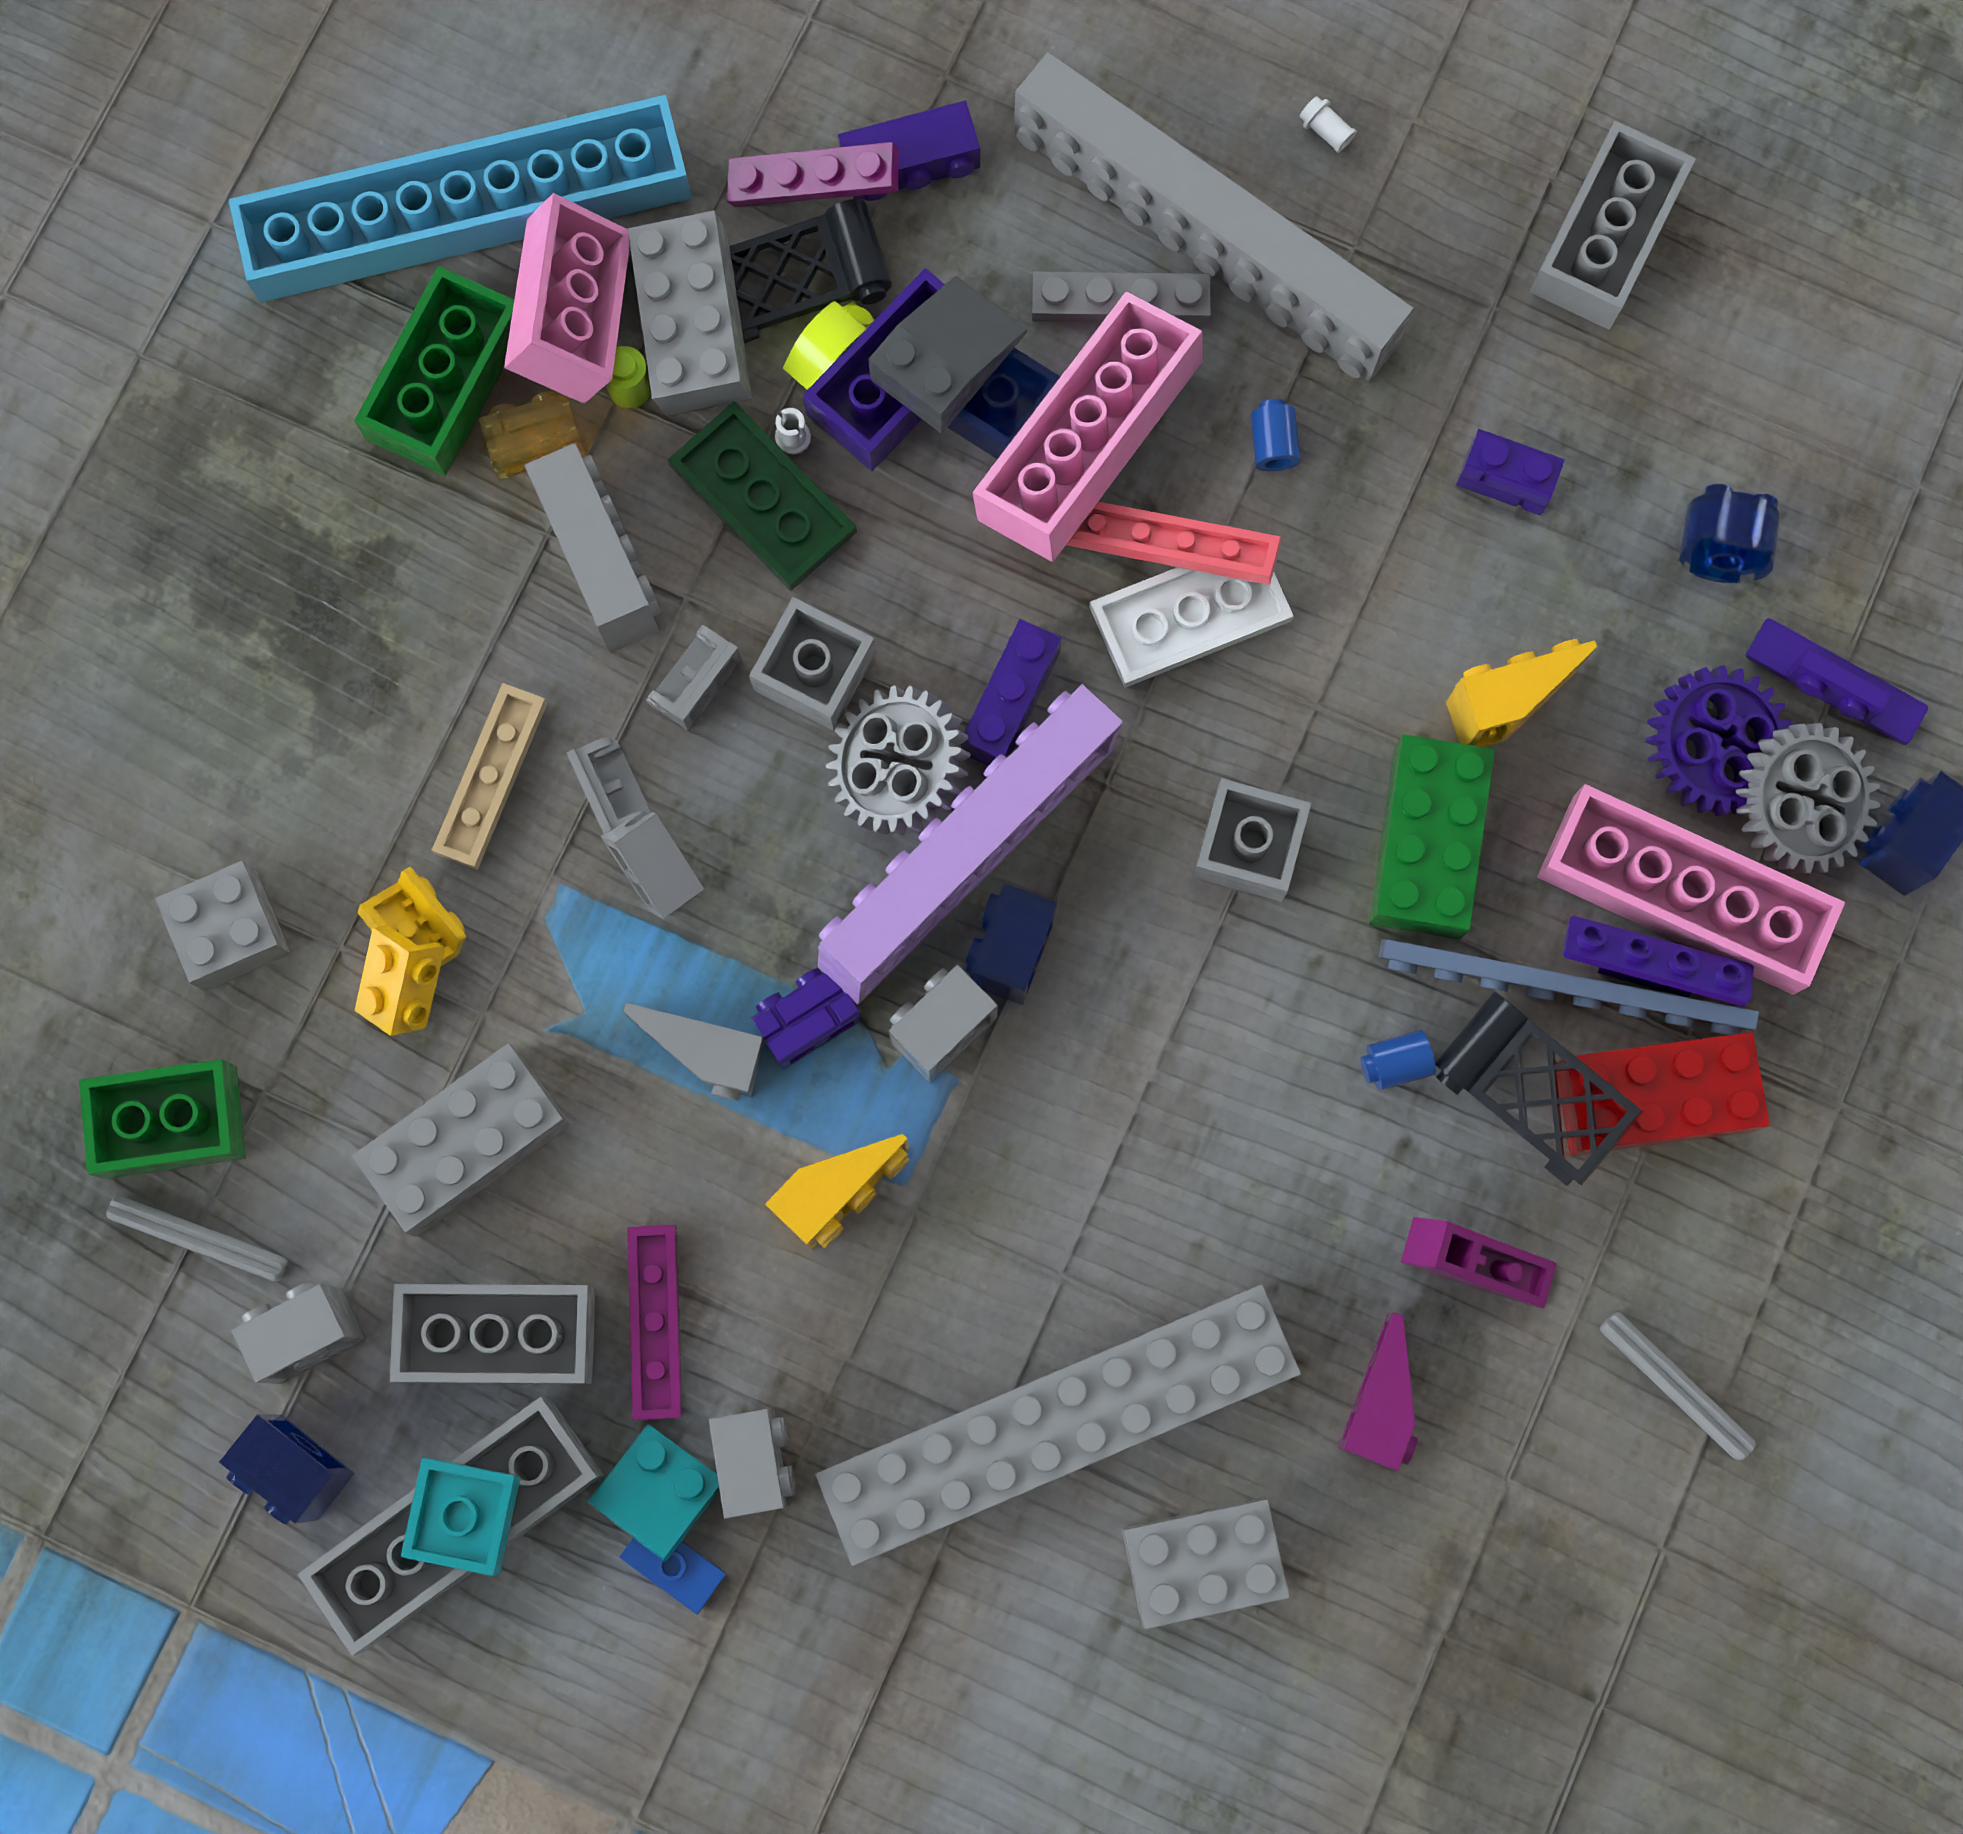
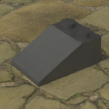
M955 276L900 322L869 358L870 378L875 384L942 434L1025 336L1027 329L959 277Z

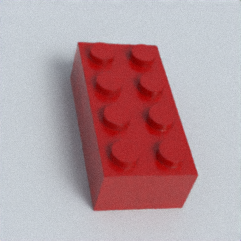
M1753 1032L1575 1055L1644 1111L1611 1151L1755 1132L1770 1126ZM1561 1059L1560 1061L1556 1062V1065L1568 1063L1564 1059ZM1579 1071L1557 1072L1560 1098L1585 1096L1584 1076ZM1592 1083L1593 1095L1606 1094ZM1614 1100L1594 1102L1596 1129L1615 1127L1627 1113V1110ZM1586 1103L1561 1105L1566 1131L1589 1129ZM1608 1134L1597 1135L1598 1146ZM1589 1136L1567 1138L1570 1156L1591 1153Z

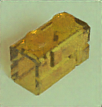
M555 391L542 392L532 398V403L515 407L513 404H500L491 408L488 411L489 415L479 417L490 460L499 479L527 472L525 464L573 443H576L581 456L586 455L568 396L564 394L558 395Z

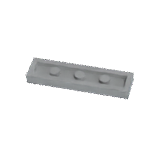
M1033 271L1032 320L1104 321L1127 291L1184 322L1209 323L1210 274Z

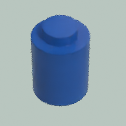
M1282 399L1262 401L1258 405L1259 408L1253 410L1250 414L1256 468L1262 471H1282L1299 465L1301 458L1295 408L1285 404V401Z
M1423 1030L1367 1045V1055L1360 1058L1368 1084L1375 1082L1379 1090L1436 1074L1433 1052Z

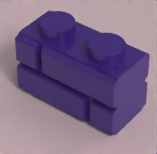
M1478 429L1467 452L1456 485L1515 507L1521 505L1523 510L1541 516L1553 495L1565 459Z
M815 968L801 976L795 982L798 988L782 998L778 992L761 1001L756 1006L759 1013L751 1017L783 1070L862 1021L861 1014L850 996L827 974L822 973L819 968Z

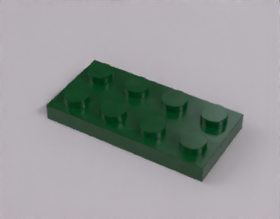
M735 401L668 459L669 466L790 591L857 533L856 525Z

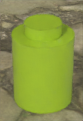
M629 346L616 347L612 380L606 385L612 401L622 408L632 409L640 407L651 396L649 374L645 359L638 350Z

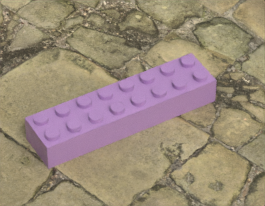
M1083 684L1072 694H1069L1067 691L1060 694L1047 710L1051 715L1040 726L1035 722L1030 724L1017 738L1015 743L1019 747L1008 758L1003 754L995 758L983 773L987 778L975 790L971 786L965 788L951 804L954 811L943 822L939 818L934 819L921 832L918 837L921 843L910 854L904 850L891 861L885 870L889 875L877 887L870 883L855 897L852 904L856 908L844 920L836 916L821 931L819 938L822 941L818 946V968L836 982L857 1005L1112 752L1123 721Z

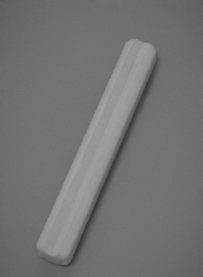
M120 1195L113 1197L107 1209L106 1216L112 1221L271 1281H280L287 1268L288 1260L283 1256Z
M1616 1312L1603 1322L1600 1327L1601 1332L1733 1459L1743 1460L1753 1451L1756 1446L1755 1440L1626 1317Z

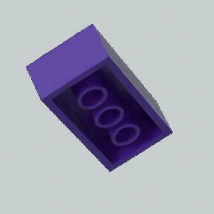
M926 268L803 394L806 415L871 472L922 420L871 380L869 358L900 322L945 285Z

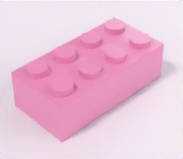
M555 193L527 219L504 368L584 404L612 380L630 248L628 229Z

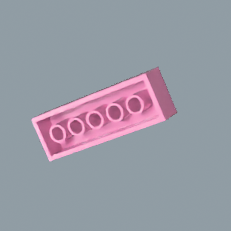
M1126 291L973 491L977 520L1047 560L1054 562L1202 364V331Z
M1584 784L1572 797L1537 876L1538 879L1687 947L1749 963L1754 967L1753 977L1792 995L1810 986L1845 905V902L1587 784Z

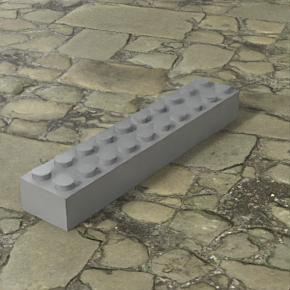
M1049 52L1043 56L1015 91L1014 134H1016L1017 139L1024 147L1031 151L1039 150L1051 159L1053 165L1066 176L1074 175L1087 184V188L1095 197L1102 201L1109 200L1121 208L1125 217L1137 226L1145 225L1158 234L1159 240L1167 248L1173 251L1180 250L1192 258L1194 264L1201 272L1210 274L1211 277L1216 275L1229 284L1231 291L1238 298L1246 302L1253 301L1263 308L1272 322L1281 327L1288 326L1297 332L1310 349L1319 353L1324 351L1338 361L1339 367L1347 375L1353 378L1360 377L1367 383H1370L1400 344L1413 311L1412 306Z
M1261 1284L839 1463L815 1475L851 1566H854L1301 1375Z

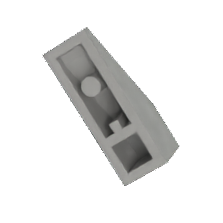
M625 1003L623 1012L627 1017L706 1086L713 1087L711 1095L738 1102L740 1094L752 1097L766 1045L763 1037Z

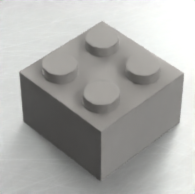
M792 597L749 675L753 691L834 731L876 655L875 639Z
M1221 778L1213 800L1193 878L1282 902L1289 889L1311 803Z
M243 860L155 898L189 983L203 991L212 989L291 954L257 871Z
M958 964L950 972L945 968L939 970L924 986V989L927 991L925 996L916 1005L911 1001L906 1002L889 1020L893 1024L889 1030L891 1044L930 1083L997 1019L998 1005Z
M309 1281L286 1293L288 1300L280 1305L270 1308L269 1304H264L241 1316L244 1323L231 1329V1332L255 1383L281 1384L366 1340L342 1288L327 1286L324 1283L315 1286L313 1281Z
M763 1409L709 1419L724 1519L789 1506L788 1496L796 1494V1486L792 1465L783 1467L780 1447L788 1446V1435L784 1417L776 1418L774 1409Z

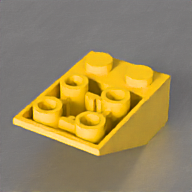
M1572 639L1551 648L1552 652L1536 657L1533 651L1525 652L1507 660L1508 665L1491 669L1490 664H1483L1463 673L1464 677L1455 685L1454 690L1446 701L1459 743L1486 747L1506 741L1578 672L1597 648L1595 640L1580 644L1578 639Z
M900 1134L800 1168L765 1205L811 1250L818 1244L825 1249L844 1230L840 1221L852 1209L859 1214L875 1198L877 1193L873 1187L884 1175L891 1180L909 1162L910 1159L908 1158L909 1154L907 1151L910 1149L908 1138L904 1134Z

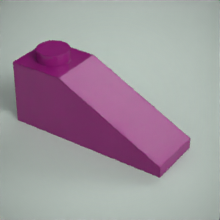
M1413 1217L1401 1259L1403 1264L1438 1277L1545 1309L1557 1264L1449 1221Z
M1393 1312L1386 1316L1338 1449L1390 1470L1399 1471L1401 1463L1408 1465L1411 1461L1418 1438L1412 1436L1415 1418L1403 1315Z

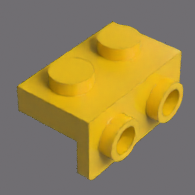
M411 867L401 871L397 883L360 904L357 912L371 931L373 927L388 925L417 945L438 942L444 946L441 966L459 956L466 939L465 930L460 919L453 912L446 911L437 900L431 883L426 878L419 877Z
M388 925L373 927L354 1011L390 1036L424 1029L427 1026L444 954V946L438 942L417 945Z

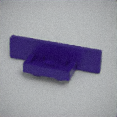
M1771 618L1763 622L1745 655L1750 661L1794 684L1804 693L1821 699L1839 709L1847 717L1866 724L1902 745H1907L1911 742L1928 711V706L1925 703Z
M1571 916L1568 921L1563 956L1571 960L1597 966L1599 974L1687 998L1691 993L1743 1007L1747 1006L1751 999L1754 967L1749 963L1577 916Z

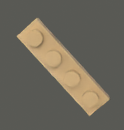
M502 683L431 850L435 855L478 870L547 706L545 698Z

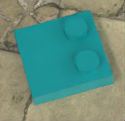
M648 1424L592 1495L588 1503L664 1562H667L720 1490L716 1473Z
M422 1458L400 1557L490 1576H500L521 1476L432 1458Z

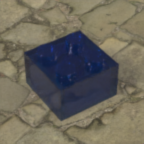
M1014 347L947 428L998 459L1061 376Z
M1942 771L1927 781L1919 778L1909 790L1903 789L1888 808V811L1894 815L1890 817L1884 826L1877 825L1869 834L1868 840L1862 845L1868 851L1858 864L1903 896L1936 879L1963 841V786Z
M1005 883L999 896L993 893L990 894L982 916V920H984L982 928L986 929L984 938L974 937L965 962L967 964L966 971L971 973V979L983 991L1024 1005L1055 921L1057 902Z
M257 1414L219 1461L221 1465L230 1471L226 1478L235 1487L247 1494L254 1490L267 1501L264 1509L276 1520L286 1525L290 1520L295 1524L319 1520L355 1474L287 1418L279 1414Z

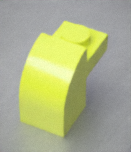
M836 301L832 302L817 314L801 333L783 369L808 390L875 319L866 309L859 307L854 301L843 307Z

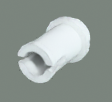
M1316 96L1306 105L1299 116L1304 121L1303 127L1305 129L1312 128L1339 153L1351 142L1357 131L1346 124L1342 118L1329 108L1330 101L1328 99L1322 101Z
M795 408L783 409L781 411L783 419L779 415L776 417V443L787 454L795 455L802 453L807 449L811 440L810 430L805 424L804 416Z

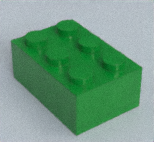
M223 1059L79 1080L88 1175L102 1179H111L246 1159L237 1066Z

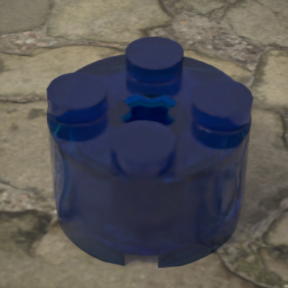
M1724 484L1707 486L1705 494L1694 498L1687 506L1679 557L1681 564L1683 565L1687 561L1690 564L1689 572L1697 577L1720 583H1740L1741 575L1753 573V581L1769 575L1774 566L1780 521L1777 498L1769 494L1752 495L1735 492L1731 487Z

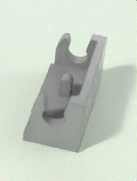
M702 625L697 631L695 639L658 688L650 693L646 700L647 703L686 731H689L742 660L738 647Z
M607 736L576 750L573 749L566 752L603 834L610 832L639 812H642L644 816L651 813L617 740L612 741L610 736Z
M639 812L601 836L649 912L664 919L704 890L656 813L651 812L644 816L642 812Z

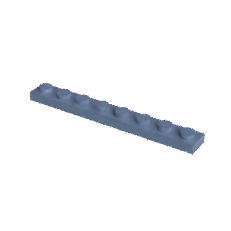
M1388 939L1381 940L1378 958L1389 960L1388 969L1416 974L1418 965L1435 969L1434 978L1462 983L1463 974L1480 977V987L1508 992L1509 983L1527 987L1526 996L1554 1001L1555 993L1557 992L1574 996L1572 1005L1600 1010L1603 1001L1620 1005L1618 1014L1647 1019L1648 1010L1666 1014L1664 1023L1693 1028L1694 1019L1711 1022V1032L1725 1035L1740 1034L1741 1028L1756 1030L1759 1011Z

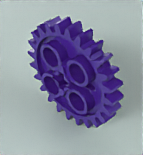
M1725 665L1712 669V672L1707 667L1695 671L1694 677L1689 673L1678 678L1679 686L1674 684L1664 690L1668 699H1662L1654 703L1653 706L1662 716H1656L1647 721V724L1658 730L1656 735L1645 739L1646 743L1658 747V752L1648 757V761L1662 763L1663 768L1657 772L1655 778L1662 779L1669 776L1672 781L1666 793L1669 795L1680 790L1683 791L1681 798L1682 806L1692 804L1697 800V812L1700 814L1710 811L1712 807L1716 816L1728 814L1729 810L1733 814H1738L1736 809L1746 805L1747 798L1736 794V790L1748 788L1749 783L1739 773L1740 771L1754 769L1746 754L1762 753L1758 742L1764 739H1773V731L1786 729L1793 722L1792 720H1780L1778 714L1785 708V703H1778L1772 706L1769 702L1775 691L1773 687L1762 692L1757 690L1760 683L1759 676L1752 677L1744 682V671L1742 668L1736 669L1728 675ZM1707 700L1711 701L1717 709L1716 719L1712 718L1707 711ZM1688 718H1689V720H1690V723H1691L1695 728H1693L1692 726H1690V725L1687 723V719H1688ZM1746 724L1755 733L1754 743L1749 741L1745 735ZM1686 739H1690L1696 747L1695 758L1691 757L1686 751ZM1725 762L1734 771L1733 782L1728 780L1724 774Z

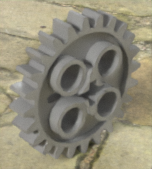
M894 685L890 688L889 697L883 692L875 690L874 704H870L863 699L858 700L861 710L858 716L850 712L845 713L850 726L848 729L835 728L834 731L843 739L841 744L829 745L828 749L838 754V758L826 764V768L838 773V776L828 782V786L841 791L834 801L841 806L847 807L844 813L846 817L855 821L858 820L857 825L868 830L873 828V831L887 836L889 831L899 836H904L906 827L916 832L922 831L921 818L930 822L936 819L935 809L938 806L950 811L951 806L946 796L948 793L959 795L962 792L954 784L955 778L968 776L967 771L958 767L959 761L970 758L969 752L958 748L960 744L968 739V735L960 730H955L962 720L949 713L951 710L950 705L941 700L937 701L938 697L926 690L922 693V691L915 687L908 686L906 691ZM887 728L885 738L879 743L881 732ZM928 734L925 746L919 750L921 739L924 735ZM866 752H874L899 760L907 757L916 763L932 764V768L929 770L919 769L900 762L888 764L877 758H864V754ZM876 772L874 783L868 787L870 777ZM917 778L915 790L908 795L910 783Z
M1822 723L1789 725V729L1773 731V739H1764L1758 742L1762 753L1748 754L1747 758L1754 766V769L1740 771L1739 773L1743 779L1749 782L1748 788L1736 790V794L1747 798V804L1736 810L1738 814H1749L1750 821L1741 829L1743 832H1756L1757 835L1750 846L1752 848L1767 847L1763 856L1765 861H1778V869H1794L1797 874L1828 872V868L1843 867V858L1857 857L1858 852L1854 844L1868 843L1870 841L1863 832V828L1877 825V822L1868 816L1869 809L1880 808L1879 802L1870 799V793L1879 789L1880 785L1868 783L1866 777L1875 770V767L1861 766L1860 762L1864 758L1866 751L1864 749L1850 751L1854 740L1852 736L1839 737V728L1823 729ZM1795 761H1796V763H1797V765H1798V775H1797V776H1796V774H1795V772H1794V763H1795ZM1833 779L1836 780V792L1833 789ZM1776 784L1789 792L1803 791V796L1795 793H1785L1783 791H1780L1776 788ZM1814 801L1821 804L1834 805L1840 808L1841 813H1839L1837 810L1832 809V807L1828 805L1814 806ZM1781 804L1784 807L1785 812L1783 820L1780 816ZM1820 821H1821L1822 827H1823L1822 835H1820V833H1819V822H1820Z

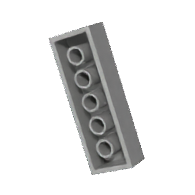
M542 1396L451 1461L452 1463L521 1476L506 1547L604 1476L551 1398ZM415 1488L297 1574L351 1656L371 1648L472 1573L471 1571L400 1557Z

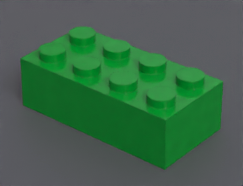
M438 266L354 420L365 439L446 476L504 368L514 300Z
M1402 734L1394 748L1369 925L1459 940L1470 930L1495 749Z

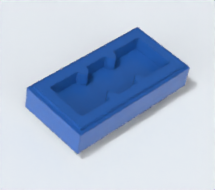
M632 1538L619 1557L696 1615L700 1613L727 1574L684 1541L680 1543L667 1562H664L634 1538Z

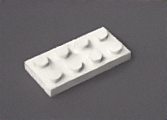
M1176 567L1093 600L1089 606L1124 688L1292 622L1294 617L1274 572L1270 585Z

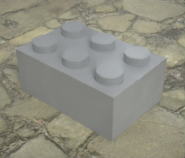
M1259 1498L1121 1528L1141 1623L1145 1629L1289 1598L1268 1499Z

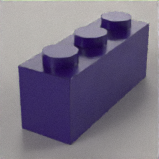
M966 100L838 134L839 147L893 142L899 148L898 190L903 188L910 190L920 189L929 185L933 180L948 176L950 178H962L971 174L975 169L980 168V145ZM888 193L852 196V198L875 201L885 197Z
M1019 619L964 732L968 735V739L961 744V749L969 752L970 758L989 766L1000 754L1005 755L1007 758L1011 755L1016 745L1015 742L1020 736L1060 654L1062 637Z

